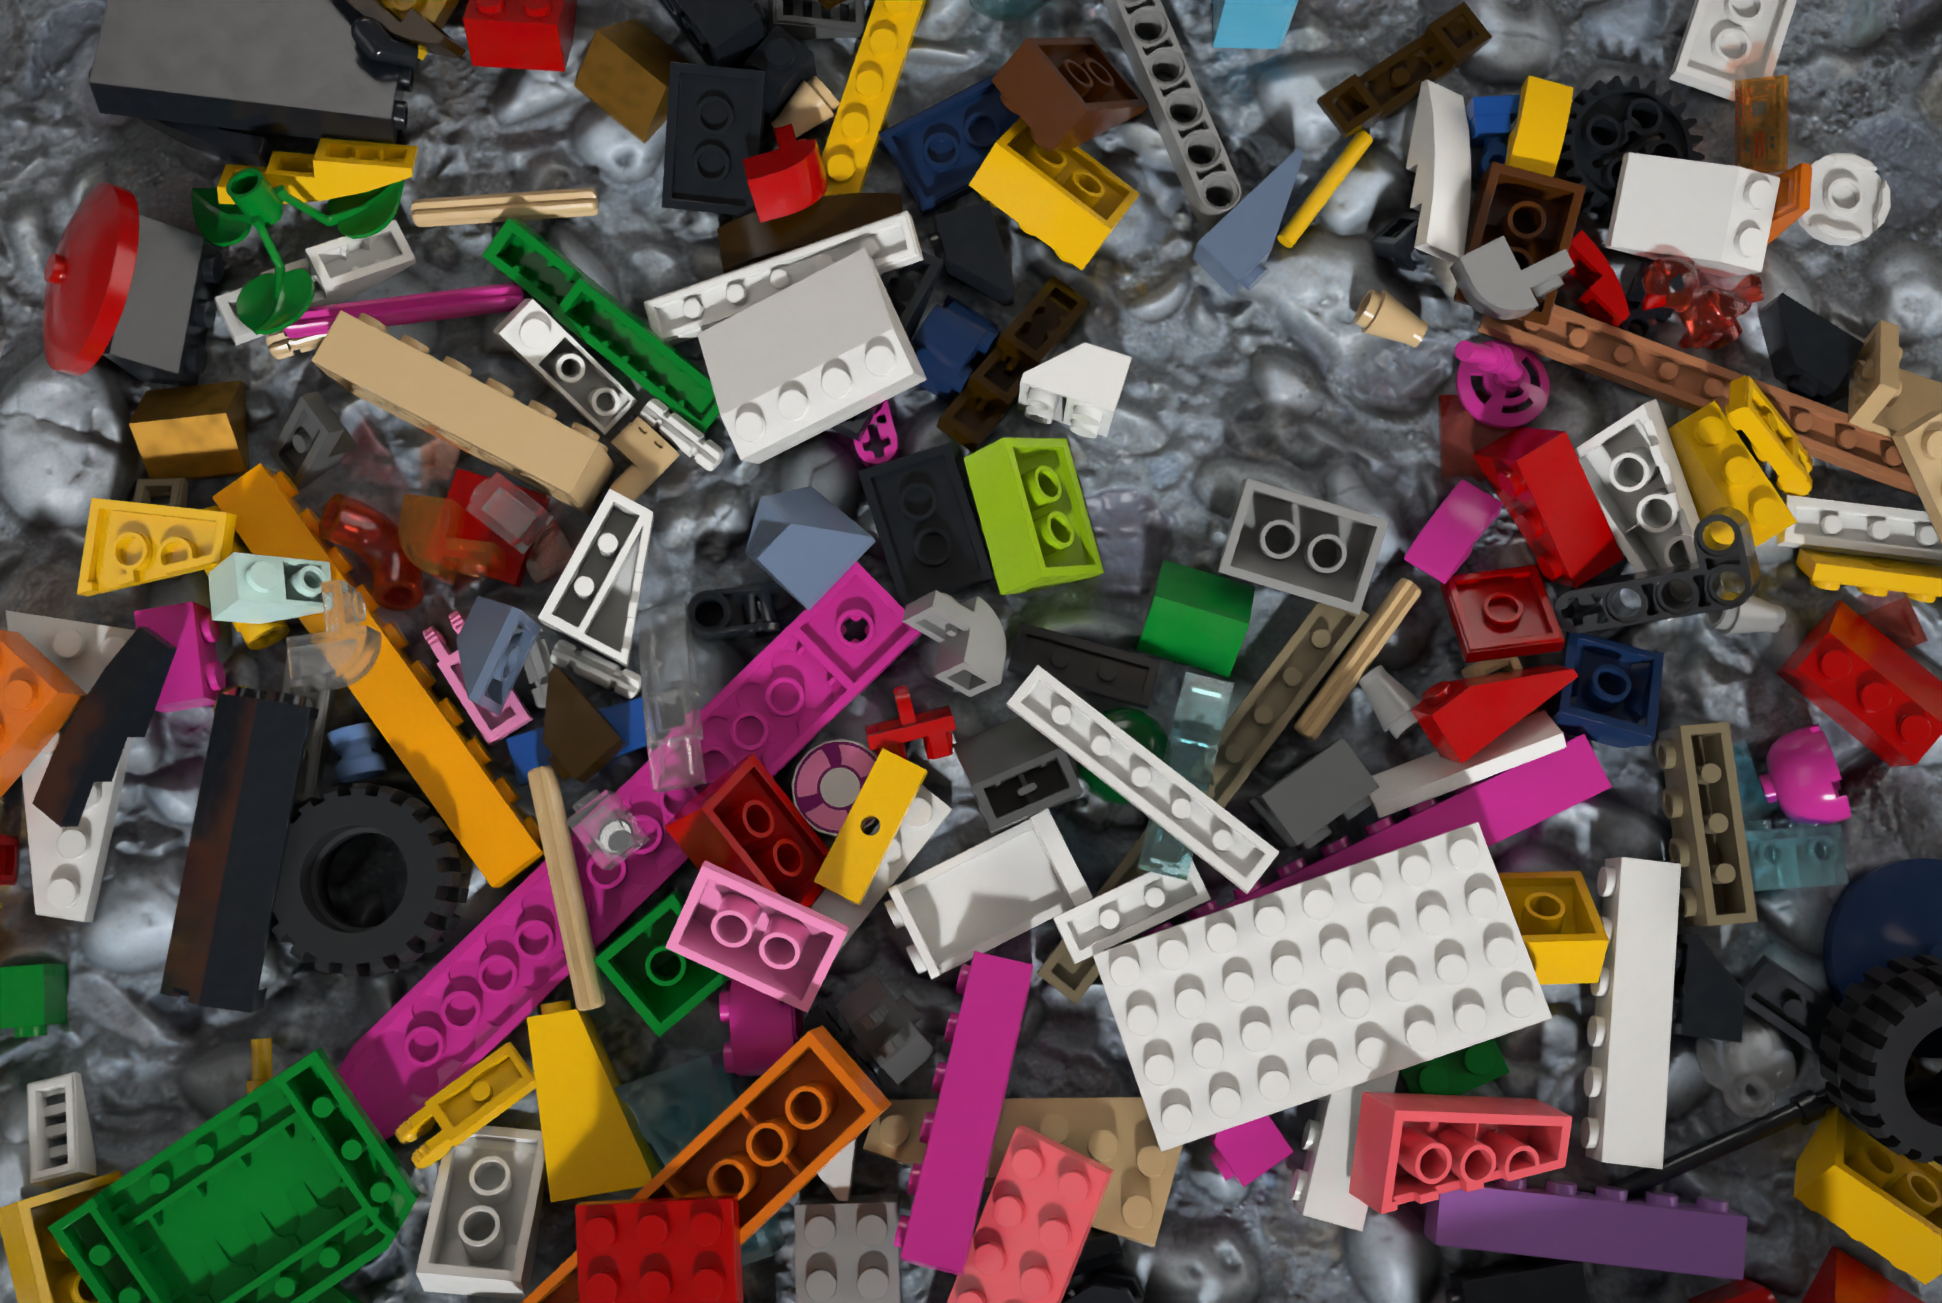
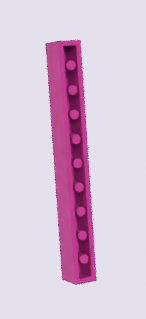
M1563 731L1567 746L1564 749L1495 774L1482 781L1480 780L1453 790L1455 794L1438 801L1435 797L1408 807L1411 815L1395 823L1391 815L1381 818L1364 827L1368 835L1364 838L1350 843L1348 837L1344 836L1320 848L1324 857L1309 864H1306L1303 857L1298 858L1276 869L1280 878L1264 886L1258 880L1248 894L1238 887L1232 890L1236 898L1235 900L1218 907L1214 899L1188 911L1191 920L1474 822L1479 823L1486 844L1489 847L1612 786L1585 734L1568 739ZM1167 921L1143 934L1147 936L1173 927L1171 921Z

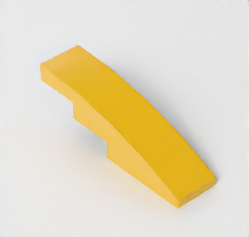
M320 138L315 154L273 151L267 167L226 164L217 185L219 204H235L227 194L226 186L234 174L246 168L258 169L273 189L283 185L289 194L303 202L323 201L368 192L411 178L418 157V146Z

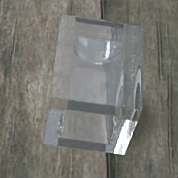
M497 471L491 479L483 480L475 488L471 495V503L466 508L469 513L523 555L554 518L539 503Z
M595 789L583 796L572 807L576 813L566 820L567 824L602 869L612 870L650 840V837L618 795L609 790H605L600 794Z

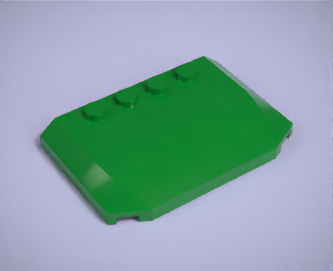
M320 1046L102 1189L47 1228L99 1303H308L386 1251L395 1239L421 1192Z

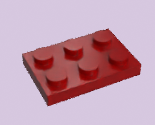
M738 1195L587 1201L575 1205L579 1303H743Z

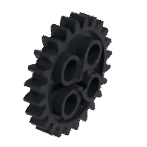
M1619 75L1614 76L1606 85L1601 80H1598L1589 90L1583 89L1571 103L1568 124L1561 149L1562 154L1559 156L1556 168H1565L1566 173L1560 179L1586 186L1583 196L1585 202L1581 212L1585 214L1593 207L1598 208V222L1600 223L1612 215L1618 185L1613 180L1612 175L1619 178L1623 155L1616 157L1609 164L1599 168H1595L1592 164L1608 160L1616 151L1620 153L1626 151L1636 153L1635 150L1631 149L1656 135L1660 136L1661 140L1647 143L1637 153L1694 161H1703L1705 159V155L1693 151V148L1703 141V136L1690 135L1689 129L1698 122L1697 119L1683 120L1681 113L1685 110L1687 104L1684 102L1673 107L1669 103L1673 91L1670 89L1661 97L1655 94L1656 81L1654 80L1644 89H1640L1638 76H1633L1625 85H1623ZM1632 117L1639 121L1642 128L1634 123ZM1591 134H1594L1597 137H1599V139L1602 141V145L1595 142Z

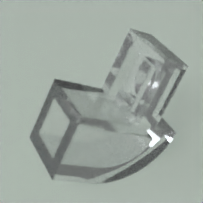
M341 579L321 582L326 632L286 637L291 687L305 693L340 689L356 683L371 670L380 652L381 633L367 625L360 626V622L366 619V607L362 594L357 592L355 587Z

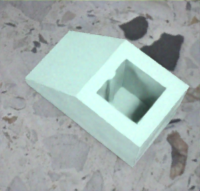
M233 552L208 573L211 615L214 621L263 624L329 612L334 609L330 562Z

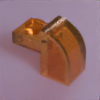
M404 493L398 528L399 540L405 555L416 567L435 579L454 585L456 570L461 574L476 577H486L488 570L504 572L507 552L492 542L462 539L466 509L453 499Z

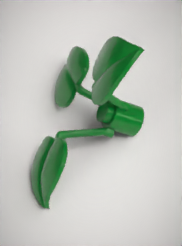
M256 168L240 170L228 181L226 191L235 204H219L217 187L192 188L191 199L194 219L205 239L212 245L219 247L235 245L247 237L253 225L257 229L275 266V274H261L253 278L241 289L236 302V311L240 321L256 335L270 334L292 325L303 316L312 303L315 287L311 275L301 268L285 272V265L266 227L275 224L282 217L283 201L326 226L332 227L338 224V230L343 236L351 239H361L380 232L390 224L400 204L404 180L368 192L330 199L327 209L331 215H325L289 194L283 185L273 189L264 175Z

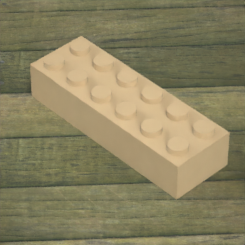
M342 310L339 312L311 360L338 386L588 516L590 515L616 469L615 464L607 454L609 448L598 441L600 436L596 432L577 422H573L571 428L555 419L557 414L553 410L537 401L531 400L528 406L513 398L514 391L494 379L488 378L485 384L470 375L472 373L470 368L451 357L446 356L443 362L428 354L430 349L426 345L408 335L403 334L402 338L398 340L386 332L387 326L365 313H361L357 319Z

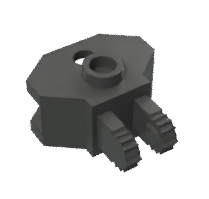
M875 973L834 1005L848 1024V1027L855 1034L848 1040L854 1050L867 1064L872 1059H875L897 1085L937 1052L916 1024L922 1017L904 995L896 999Z

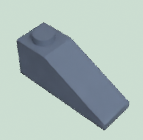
M1299 148L1289 155L1197 243L1192 259L1231 297L1243 286L1247 290L1252 289L1268 272L1265 263L1272 250L1304 157V153Z

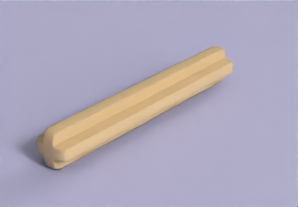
M593 188L415 199L411 203L412 219L418 227L506 222L508 218H517L524 221L595 216L598 214L599 209L598 195Z
M1401 578L1393 586L1295 722L1294 729L1301 736L1314 741L1323 732L1421 595V589L1415 583L1406 578Z

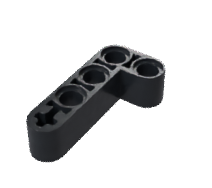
M1721 507L1704 517L1697 524L1694 531V545L1698 562L1586 581L1577 588H1570L1556 600L1554 605V613L1559 626L1570 633H1585L1728 610L1742 606L1757 591L1761 582L1759 563L1747 516L1733 507ZM1722 521L1732 527L1734 532L1733 543L1721 544L1716 542L1710 533L1712 522ZM1724 571L1738 573L1745 582L1744 591L1740 593L1727 591L1721 583V573ZM1672 580H1681L1690 586L1692 590V599L1690 601H1680L1671 594L1670 582ZM1621 589L1634 590L1641 599V608L1638 610L1627 608L1620 599ZM1601 599L1603 601V605L1595 607L1586 615L1582 609L1575 610L1573 603L1577 600L1580 605L1584 606L1596 604Z

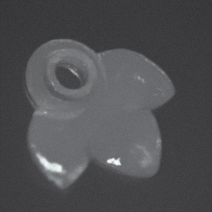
M1750 1017L1743 1019L1742 1043L1728 1041L1726 1045L1706 1038L1697 1040L1696 1056L1704 1079L1712 1086L1722 1090L1727 1106L1743 1118L1756 1119L1767 1115L1775 1105L1776 1094L1790 1088L1794 1081L1796 1065L1793 1053L1787 1050L1773 1051L1772 1041L1767 1031ZM1747 1084H1751L1757 1092L1756 1101L1751 1100L1747 1096Z

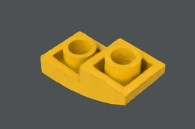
M1530 75L1527 77L1521 87L1517 123L1509 135L1505 165L1554 177L1566 133L1574 87Z

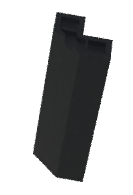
M236 687L235 696L218 693L160 993L170 997L189 996L188 1002L198 1006L253 1013L264 1008L267 987L259 986L309 721L310 718H318L319 709L305 706L306 696L276 692L274 701L266 700L267 691Z

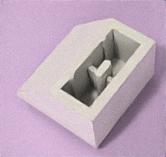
M1085 342L1024 372L1020 381L1017 409L1025 411L1024 415L1027 418L1038 423L1051 424L1052 420L1070 425V430L1073 433L1083 437L1096 438L1098 434L1107 437L1132 357Z

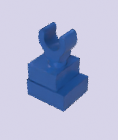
M1519 95L1472 97L1465 107L1470 147H1483L1482 158L1477 164L1479 178L1489 167V161H1496L1505 165L1507 151L1506 145L1503 142L1511 133V124L1517 118L1520 101Z

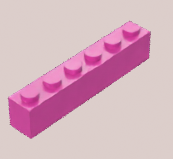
M974 951L971 965L962 964L956 993L964 996L959 1014L950 1012L944 1036V1042L952 1044L947 1063L938 1062L932 1085V1092L940 1093L935 1113L926 1111L919 1142L927 1144L923 1164L913 1163L907 1186V1194L915 1196L910 1216L901 1214L894 1240V1246L902 1248L900 1258L903 1262L964 1276L1033 977V964Z

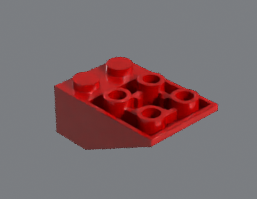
M469 0L463 16V23L472 66L565 72L573 45L577 0Z

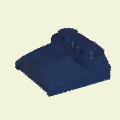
M1566 631L1560 666L1574 668L1579 677L1553 695L1548 703V715L1562 732L1564 731L1569 735L1579 736L1585 734L1588 740L1617 748L1648 746L1656 737L1664 653L1647 651L1585 633H1570Z

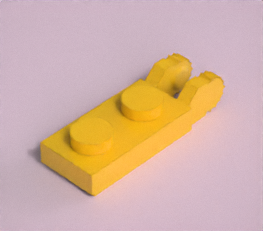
M1744 375L1731 381L1729 386V404L1725 406L1726 416L1731 426L1737 431L1742 430L1751 441L1757 458L1761 462L1767 461L1777 473L1776 485L1780 490H1783V494L1800 497L1809 495L1813 485V479L1809 475L1813 467L1811 455L1808 456V451L1800 443L1798 436L1750 376Z
M511 1041L507 1042L424 1102L426 1106L409 1117L402 1125H399L394 1134L400 1144L408 1145L429 1132L437 1121L442 1130L415 1150L411 1157L417 1169L430 1167L437 1160L447 1155L453 1145L457 1147L536 1088L534 1073Z

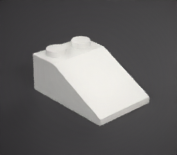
M1632 152L1624 153L1605 248L1724 278L1760 273L1763 268L1780 177L1740 166Z
M485 1125L457 1147L453 1145L448 1154L441 1158L416 1268L417 1277L424 1291L524 1300L528 1296L537 1248L546 1178V1163L541 1131Z

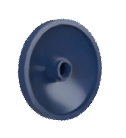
M1929 858L1904 859L1885 863L1867 871L1853 881L1840 895L1828 918L1823 940V961L1829 987L1839 1006L1845 998L1841 993L1849 984L1853 982L1858 985L1864 980L1862 974L1876 965L1885 969L1888 968L1887 961L1902 956L1913 959V957L1919 954L1933 955L1942 960V860ZM1942 1027L1937 1028L1924 1037L1916 1046L1912 1055L1942 1058Z

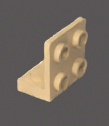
M1880 320L1863 341L1865 343L1849 368L1848 423L1859 426L1863 430L1876 432L1892 438L1893 434L1927 413L1942 411V383L1899 368L1903 349L1899 347V326Z

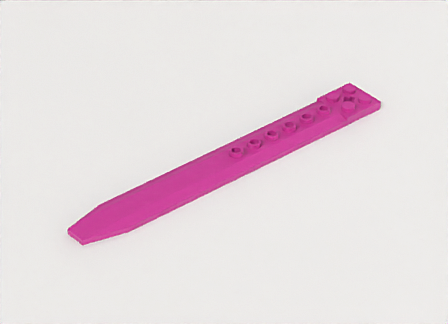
M857 561L809 611L805 609L571 835L595 950L689 860L688 856L664 827L693 797L752 753L755 754L769 774L774 777L922 634L920 631L902 622L905 609ZM863 618L867 621L868 625L864 629L867 637L860 642L855 638L849 642L844 639L843 636L846 635L847 629L843 624L846 620L851 619L854 622H858ZM615 819H625L630 821L636 829V840L633 846L623 854H607L601 849L599 844V835L602 828ZM546 860L352 1046L337 1069L384 1140L395 1135L394 1133L399 1128V1125H402L409 1117L425 1107L424 1102L487 1057L570 976Z

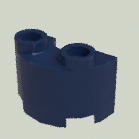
M947 295L943 307L937 304L912 340L917 344L914 352L927 380L918 385L945 402L949 401L955 391L960 394L964 390L970 376L975 371L974 368L970 367L971 362L978 353H983L987 356L1001 334V331L997 329V324L950 295Z

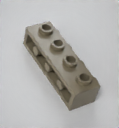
M1729 722L1681 725L1658 732L1659 740L1656 743L1655 755L1658 766L1664 769L1666 789L1662 793V806L1665 815L1671 820L1673 838L1669 841L1671 863L1681 864L1678 912L1681 917H1684L1685 927L1758 922Z

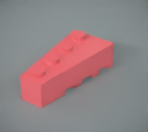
M1363 1092L1349 1193L1378 1213L1384 1214L1398 1210L1397 1205L1411 1201L1423 1204L1439 1200V1194L1458 1189L1470 1192L1484 1188V1183L1503 1178L1509 1182L1563 1168L1566 1166L1573 1117L1535 1098Z

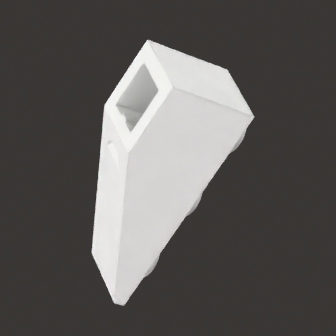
M524 298L492 331L522 362L604 435L637 402L534 299Z

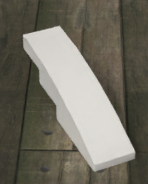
M1427 79L1421 82L1406 169L1416 173L1410 208L1420 212L1414 248L1453 263L1464 255L1470 213L1471 153L1469 127L1463 96Z
M395 219L380 232L366 238L351 239L343 236L306 248V258L286 264L285 272L301 268L311 275L315 290L309 307L342 303L414 265L416 259ZM275 268L265 272H261L260 275L266 273L275 274ZM241 289L215 297L216 306L236 346L264 336L262 334L256 335L240 321L237 315L236 302Z

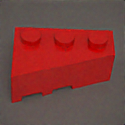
M1518 427L1472 454L1535 554L1542 574L1549 581L1577 588L1624 559L1566 431Z

